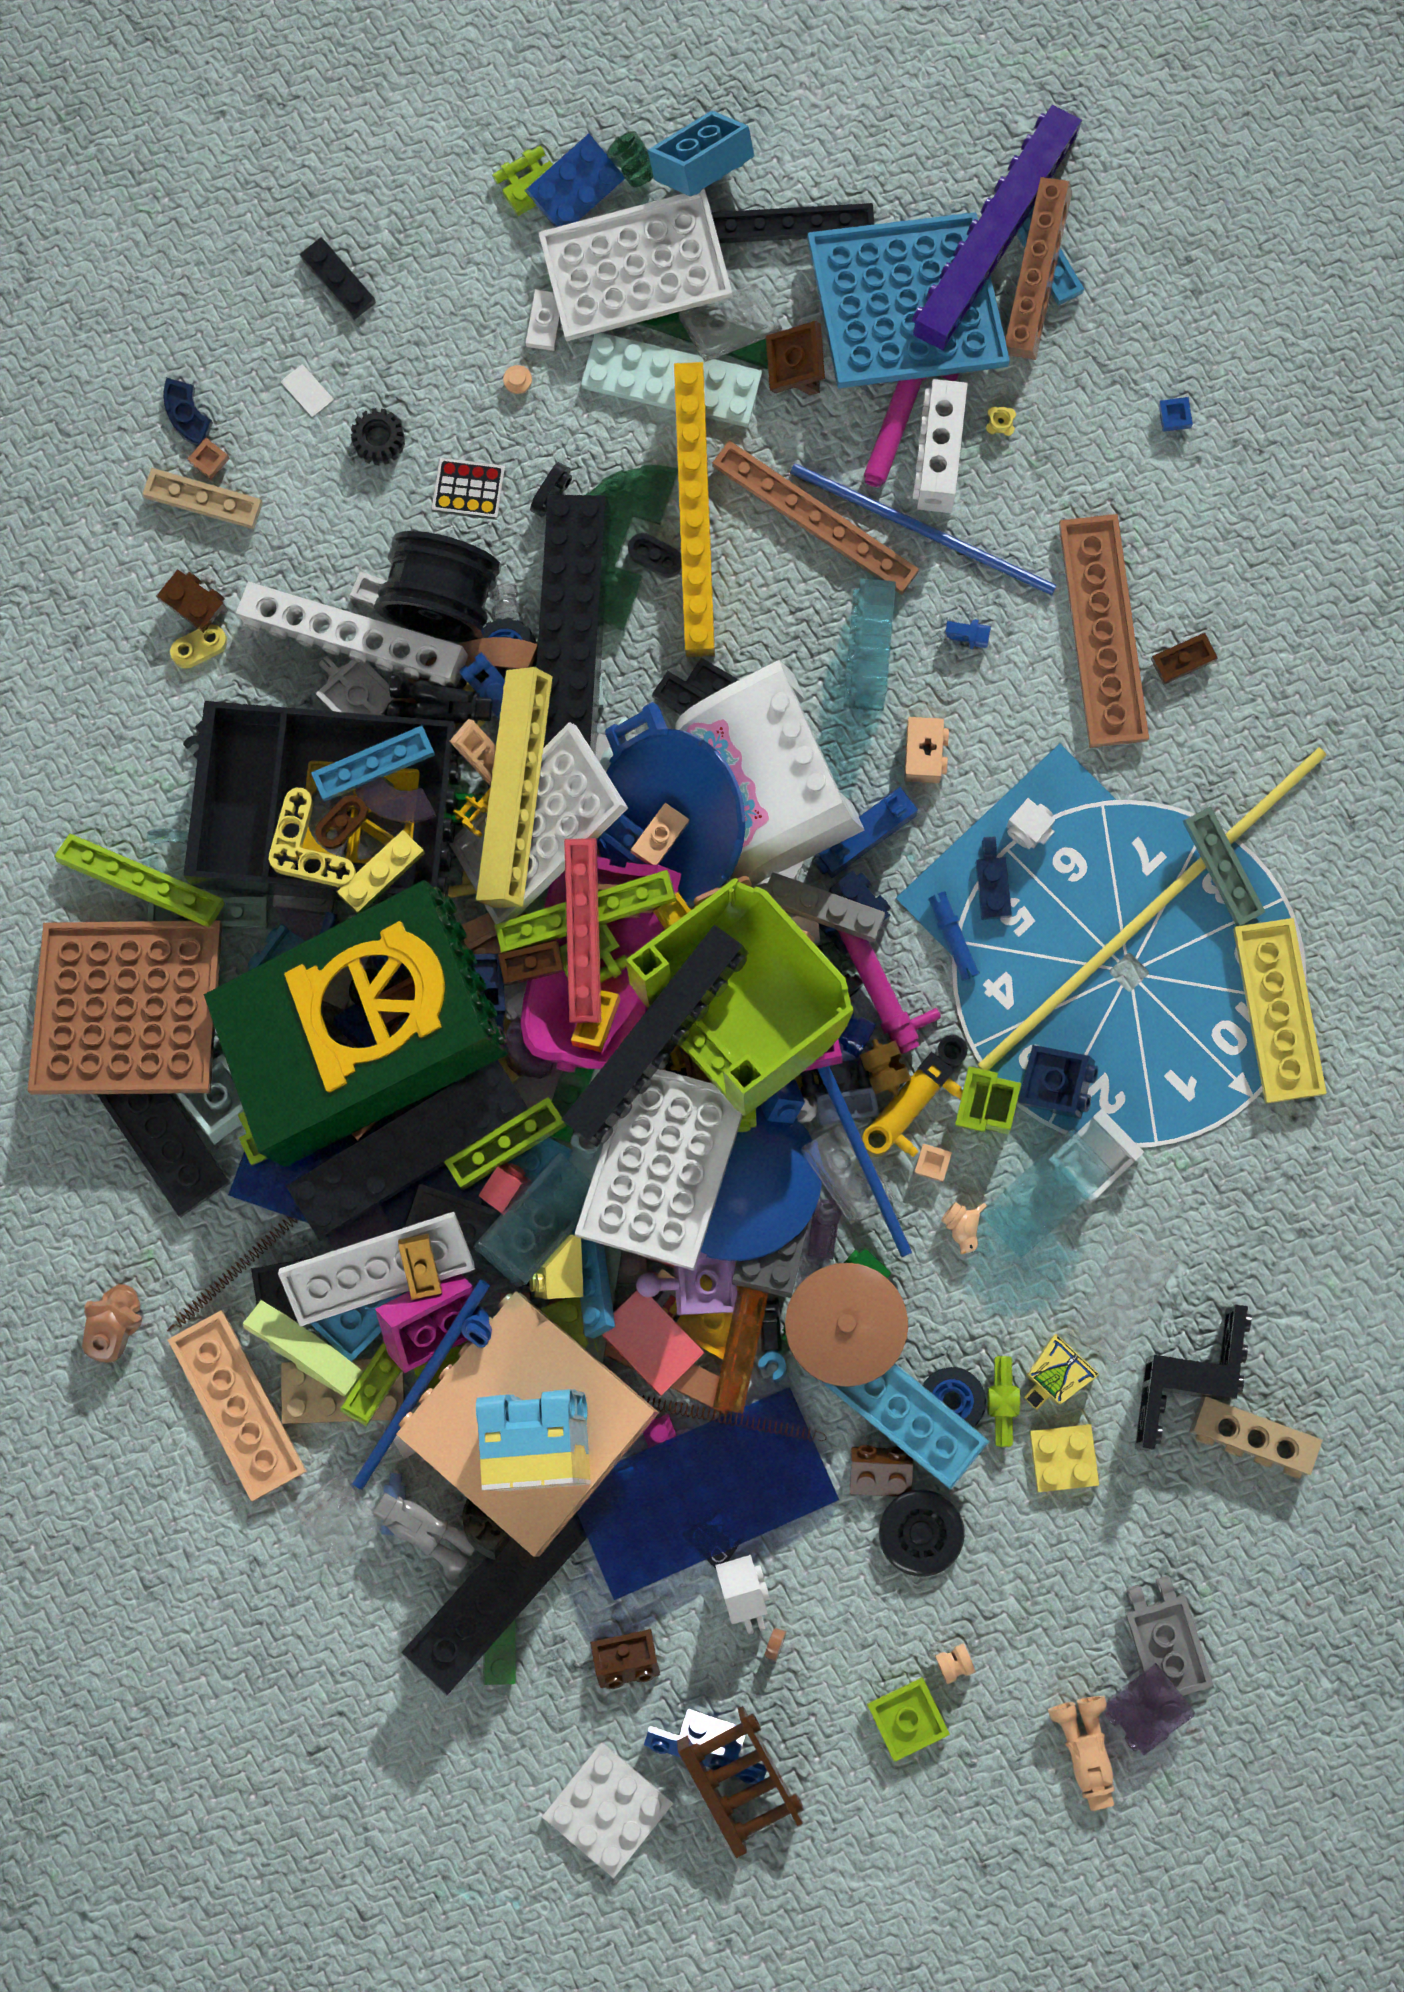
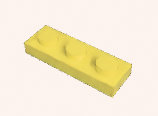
M402 830L353 876L351 881L344 884L337 891L338 895L357 914L363 912L425 854L424 850Z

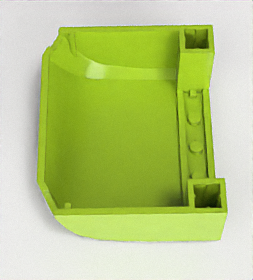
M734 878L628 957L626 965L630 985L639 999L649 1008L714 924L745 947L749 954L746 956L747 961L744 967L739 972L732 974L727 981L728 986L719 997H714L708 1005L709 1010L700 1021H695L689 1029L690 1034L680 1046L733 1107L746 1116L796 1078L837 1041L849 1023L853 1014V1006L851 1005L845 977L772 896L764 889L756 886L752 888L738 882V879Z

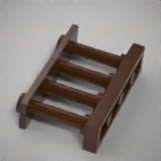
M744 1706L738 1708L741 1723L701 1744L698 1742L693 1744L688 1735L677 1740L678 1753L736 1858L747 1853L745 1841L749 1839V1835L789 1814L792 1815L798 1827L803 1824L801 1812L805 1810L797 1793L791 1795L758 1732L761 1731V1727L754 1713L748 1715ZM748 1734L755 1750L715 1771L713 1769L707 1771L702 1762L706 1759V1755ZM760 1761L763 1762L770 1775L769 1777L729 1798L727 1795L721 1797L717 1789L720 1786V1782ZM777 1788L784 1801L783 1804L744 1824L741 1822L736 1824L731 1815L735 1813V1808Z

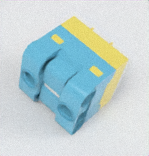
M576 1389L542 1392L540 1399L521 1400L514 1395L478 1397L476 1399V1418L478 1422L482 1490L514 1491L590 1485L587 1433L588 1410L585 1393L576 1391Z

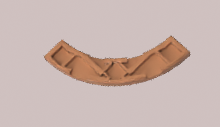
M481 638L458 644L469 655L465 664L467 667L476 660L474 657L482 652L495 668L532 667L538 652V644L514 638ZM437 657L429 659L425 666L433 665ZM419 677V680L429 681V679ZM408 678V680H409L411 683H415V682L418 681V680H414V679ZM414 698L393 699L408 703H416V700Z

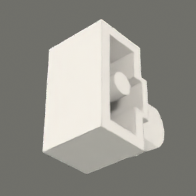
M751 1555L715 1565L731 1623L736 1624L744 1621L747 1633L750 1635L754 1633L750 1619L756 1618L760 1631L766 1630L762 1615L768 1614L765 1601H769L770 1597L761 1566L754 1567Z

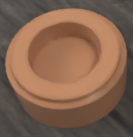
M778 1628L773 1629L765 1652L766 1658L777 1661L785 1640L786 1631Z

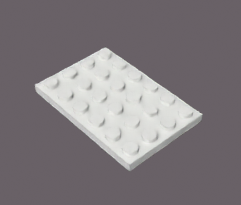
M705 188L699 194L691 197L686 194H679L538 232L566 341L733 297Z
M570 722L543 748L523 907L493 908L485 905L495 924L517 918L565 871L564 839L598 838L628 809L578 727ZM480 812L472 821L476 830L483 834L481 838L464 827L454 837V842L449 843L476 891L487 819L486 812Z
M658 1069L651 1078L652 1082L649 1088L643 1094L637 1095L632 1102L631 1111L623 1119L619 1118L612 1127V1135L603 1144L575 1230V1236L694 1271L743 1114L733 1107L714 1084Z

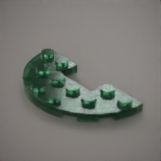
M642 465L641 468L627 471L621 470L604 478L602 483L596 486L590 493L587 492L585 494L606 495L611 505L604 623L625 632L643 580V575L617 567L633 517L658 525L662 524L678 477V468L662 465Z

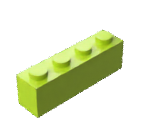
M547 1097L444 1162L460 1188L464 1191L494 1172L497 1166L507 1164L563 1129L566 1125L561 1120L562 1117L550 1098Z

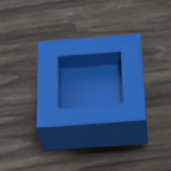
M1189 397L1159 401L1158 406L1163 432L1190 429L1192 427Z

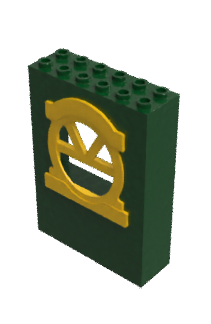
M423 880L203 994L257 1151L261 1155L286 1167L508 1055L504 1045L507 1043L506 1035L502 1028L497 1026L494 1019L497 1016L496 1009L492 1002L487 1000L484 993L487 990L486 983L482 976L476 973L474 967L477 964L476 958L469 947L467 948L464 939L467 938L466 932L454 916V913L457 912L456 906L449 896L445 897L437 886L433 887ZM372 955L388 956V961L370 984L361 959ZM403 963L413 977L415 999H376ZM346 966L350 969L377 1045L366 1048H350L338 1044L328 1035L321 1015L323 995L334 976ZM380 1011L409 1013L410 1015L403 1026L394 1035L389 1037Z

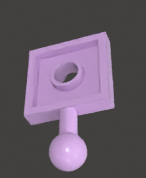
M700 1252L694 1271L674 1265L675 1278L659 1279L653 1273H645L638 1278L636 1283L638 1292L648 1298L657 1295L659 1291L676 1290L677 1315L739 1312L737 1285L732 1284L735 1261L709 1258L707 1254ZM703 1274L708 1275L712 1280V1287L709 1291L703 1290L700 1286V1278Z

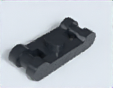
M861 1058L842 1061L843 1063L830 1066L840 1091L872 1087L869 1080V1071L865 1070ZM818 1069L804 1071L798 1075L802 1077L803 1087L800 1089L803 1097L828 1094ZM850 1071H857L858 1080H851ZM813 1075H818L819 1085L815 1084Z

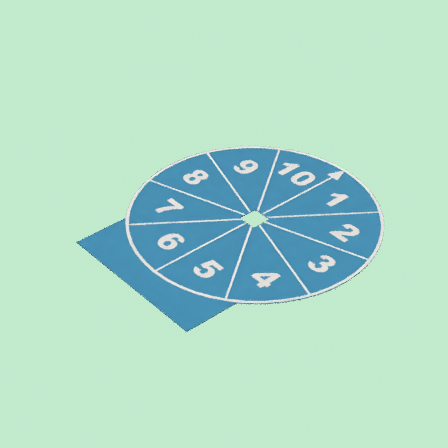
M1060 743L896 897L909 913L952 955L942 930H939L937 926L938 920L928 901L929 897L935 895L937 901L940 902L938 893L946 891V896L954 915L958 916V924L965 942L980 972L979 975L972 977L970 970H967L970 979L962 981L952 955L953 993L957 1014L964 1035L979 1063L1201 857L1183 823V820L1193 816L1194 813L1156 802L1116 800ZM1027 798L1037 806L1042 804L1053 813L1052 818L1055 819L1051 828L1055 831L1054 834L1044 845L1039 842L1034 849L1032 847L1027 849L1016 843L1008 835L1007 831L1009 828L1006 827L1009 819ZM995 836L997 858L1006 857L1012 916L1010 918L981 920L975 862L976 860L984 859L983 837ZM1237 839L1231 846L1265 910V913L1243 925L1294 918L1306 981L1305 951L1293 909L1270 870L1254 852ZM1207 868L989 1070L998 1073V1078L1021 1083L1018 1095L1019 1100L1032 1045L1089 1055L1095 1060V1066H1098L1097 1080L1094 1084L1090 1083L1087 1093L1091 1095L1089 1111L1083 1112L1081 1119L1054 1114L1049 1110L1021 1105L1017 1100L1016 1106L1038 1122L1070 1137H1073L1097 1112L1103 1109L1140 1148L1174 1144L1206 1133L1236 1116L1260 1095L1263 1090L1233 932L1236 924ZM1128 953L1132 954L1149 972L1130 992L1109 972Z

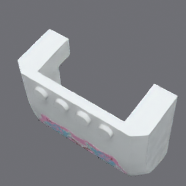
M781 660L734 682L693 705L679 717L675 724V729L694 734L712 745L728 763L738 782L745 810V837L738 864L730 878L738 879L742 876H748L752 886L769 878L772 872L779 873L864 831L854 805L839 792L799 704L805 700V697L795 675Z

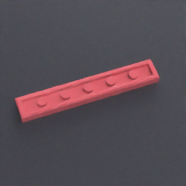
M597 838L564 839L569 1023L601 1022Z

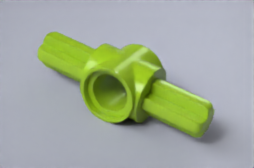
M997 1356L994 1358V1386H990L987 1391V1410L990 1417H995V1445L997 1447L1013 1446V1417H1018L1020 1414V1390L1017 1386H1013L1012 1358L1009 1356Z

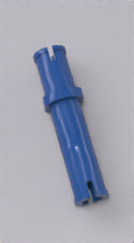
M946 891L938 893L940 902L937 901L935 895L929 897L928 901L938 920L937 926L943 932L961 975V980L970 979L967 970H970L972 977L979 975L980 972L965 942L958 924V916L954 915L946 896Z

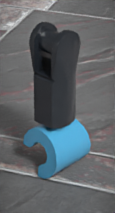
M775 1297V1300L763 1301V1298H759L761 1351L766 1352V1354L759 1360L758 1368L766 1369L768 1364L772 1362L777 1363L778 1369L773 1373V1381L776 1383L784 1379L787 1374L786 1361L778 1353V1351H782L779 1298ZM775 1312L776 1320L764 1321V1313Z

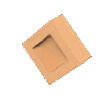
M923 1144L914 1174L943 1182L952 1152Z

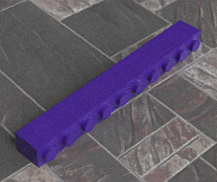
M1051 105L1046 114H1040L1034 126L1035 132L1033 135L1028 134L1021 146L1023 151L1020 156L1014 155L1008 166V175L1006 178L1001 176L994 189L996 194L992 199L989 197L986 199L981 209L982 216L979 220L974 219L967 232L968 238L965 242L961 240L958 243L953 254L954 260L951 264L947 262L943 267L939 277L941 279L939 284H933L926 296L927 303L924 307L919 306L914 313L912 322L915 323L913 331L915 337L944 351L1034 207L1040 178L1053 177L1078 137L1082 119L1054 105Z

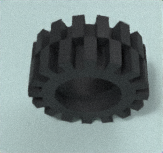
M372 408V413L368 414L367 411L362 412V418L357 416L355 419L356 425L352 424L351 440L358 456L361 459L364 458L366 463L370 464L373 461L374 465L380 466L379 461H383L384 465L389 464L388 459L392 458L394 461L398 458L397 452L402 453V445H405L404 432L399 419H396L392 412L387 414L386 409L381 408V412H377L376 408ZM377 427L384 428L389 433L387 442L381 446H373L367 441L368 433Z

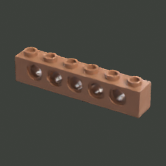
M1045 177L1040 178L1005 340L1009 356L1037 359L1072 196L1069 181Z

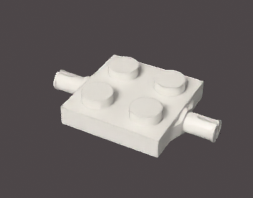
M328 656L323 658L325 663L323 660L320 661L319 666L330 677L327 683L316 693V696L331 711L386 716L385 713L394 698L390 697L389 684L367 662L363 664L351 660L348 664L338 668Z

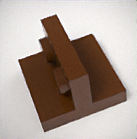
M812 321L767 335L766 345L770 391L779 393L797 388L810 396L820 393L819 381L825 379L821 324L817 321Z

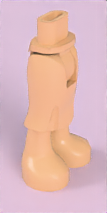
M1093 1696L1077 1700L1078 1709L1086 1730V1734L1080 1735L1077 1711L1074 1702H1066L1048 1709L1051 1721L1059 1723L1064 1731L1067 1740L1065 1745L1071 1754L1075 1778L1082 1791L1083 1798L1088 1800L1090 1811L1114 1806L1111 1793L1115 1790L1113 1786V1771L1105 1748V1734L1101 1732L1099 1719L1100 1713L1107 1708L1105 1696Z

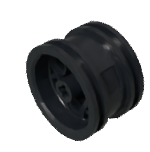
M402 531L394 534L391 542L392 548H390L387 557L392 565L387 582L381 584L378 589L379 598L376 599L374 604L375 611L395 625L434 638L456 642L481 639L484 634L483 626H485L488 619L484 607L488 592L496 588L497 576L501 571L500 562L488 552L452 537L422 531Z

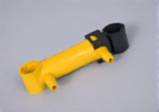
M957 1035L944 1037L936 1049V1055L931 1051L911 1076L912 1080L904 1084L899 1090V1095L894 1096L871 1125L865 1129L862 1141L869 1156H883L895 1144L905 1153L915 1157L919 1150L902 1133L942 1087L961 1100L962 1087L951 1079L955 1071L953 1069L959 1067L967 1056V1044L961 1037ZM948 1045H954L959 1049L960 1056L950 1059L944 1054V1048ZM871 1134H881L885 1139V1144L880 1148L872 1147L868 1141Z

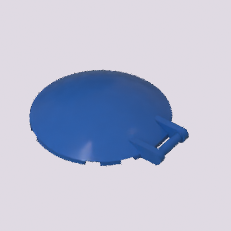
M651 702L644 706L640 713L619 725L613 724L606 728L605 734L613 752V756L609 760L611 764L606 773L628 807L623 815L644 831L665 803L690 819L688 825L658 865L681 873L677 892H679L688 907L691 908L695 906L694 899L697 896L717 887L720 888L727 883L733 874L742 852L745 837L744 803L738 782L721 754L712 745L694 734L677 729H668L660 708L657 704ZM647 723L649 729L628 741L626 740V734ZM603 838L597 843L601 857L610 859L609 865L625 868L626 862L634 863Z
M759 1105L756 1108V1127H750V1130L746 1132H737L700 1251L701 1253L707 1254L709 1258L725 1261L758 1259L782 1249L784 1245L797 1237L806 1227L818 1204L822 1186V1171L814 1141L804 1125L798 1122V1118H796L793 1124L767 1121Z

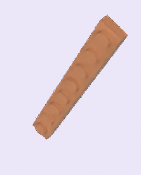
M730 440L712 462V467L902 595L918 574L919 568Z

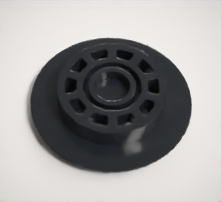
M912 1490L898 1496L888 1505L880 1520L879 1542L885 1557L895 1568L908 1575L926 1577L946 1570L958 1558L964 1544V1523L958 1509L948 1498L934 1491ZM918 1509V1514H910L911 1511ZM924 1510H931L932 1513L930 1515L924 1514ZM907 1516L908 1519L905 1523H900L903 1517ZM939 1516L942 1523L937 1524L934 1519ZM899 1528L902 1529V1536L898 1537ZM940 1529H945V1537L940 1536ZM903 1541L908 1545L905 1550L900 1545ZM938 1541L942 1542L940 1548L936 1550L934 1546ZM911 1551H918V1556L911 1555ZM924 1551H932L931 1555L924 1556Z

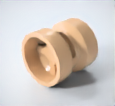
M964 1643L954 1647V1650L950 1653L942 1652L935 1655L946 1684L956 1681L960 1675L968 1676L976 1672Z

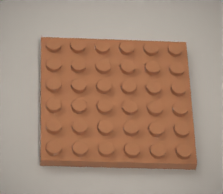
M195 921L43 923L28 1092L30 1095L211 1093L215 1026L203 994L218 987L222 939L221 921H214L210 928Z

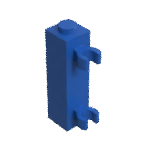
M901 787L897 788L859 816L864 831L814 855L816 858L813 860L814 864L823 875L828 873L831 878L835 877L917 816L918 809Z

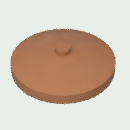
M833 1264L813 1272L801 1282L793 1293L785 1318L786 1338L794 1358L811 1376L834 1386H859L881 1377L898 1360L907 1339V1311L898 1290L881 1273L860 1264Z

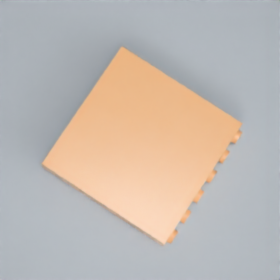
M515 1291L513 1295L509 1293L502 1299L498 1305L500 1311L494 1318L489 1317L492 1334L487 1345L480 1348L471 1341H468L459 1351L458 1355L461 1357L453 1366L451 1364L448 1365L439 1375L441 1381L434 1389L429 1388L419 1399L421 1405L414 1413L409 1412L399 1423L401 1429L396 1435L533 1557H538L545 1551L659 1412L523 1294ZM576 1389V1391L585 1393L588 1410L587 1433L590 1485L514 1491L482 1490L479 1434L476 1418V1399L478 1397L514 1395L521 1400L540 1399L542 1392Z

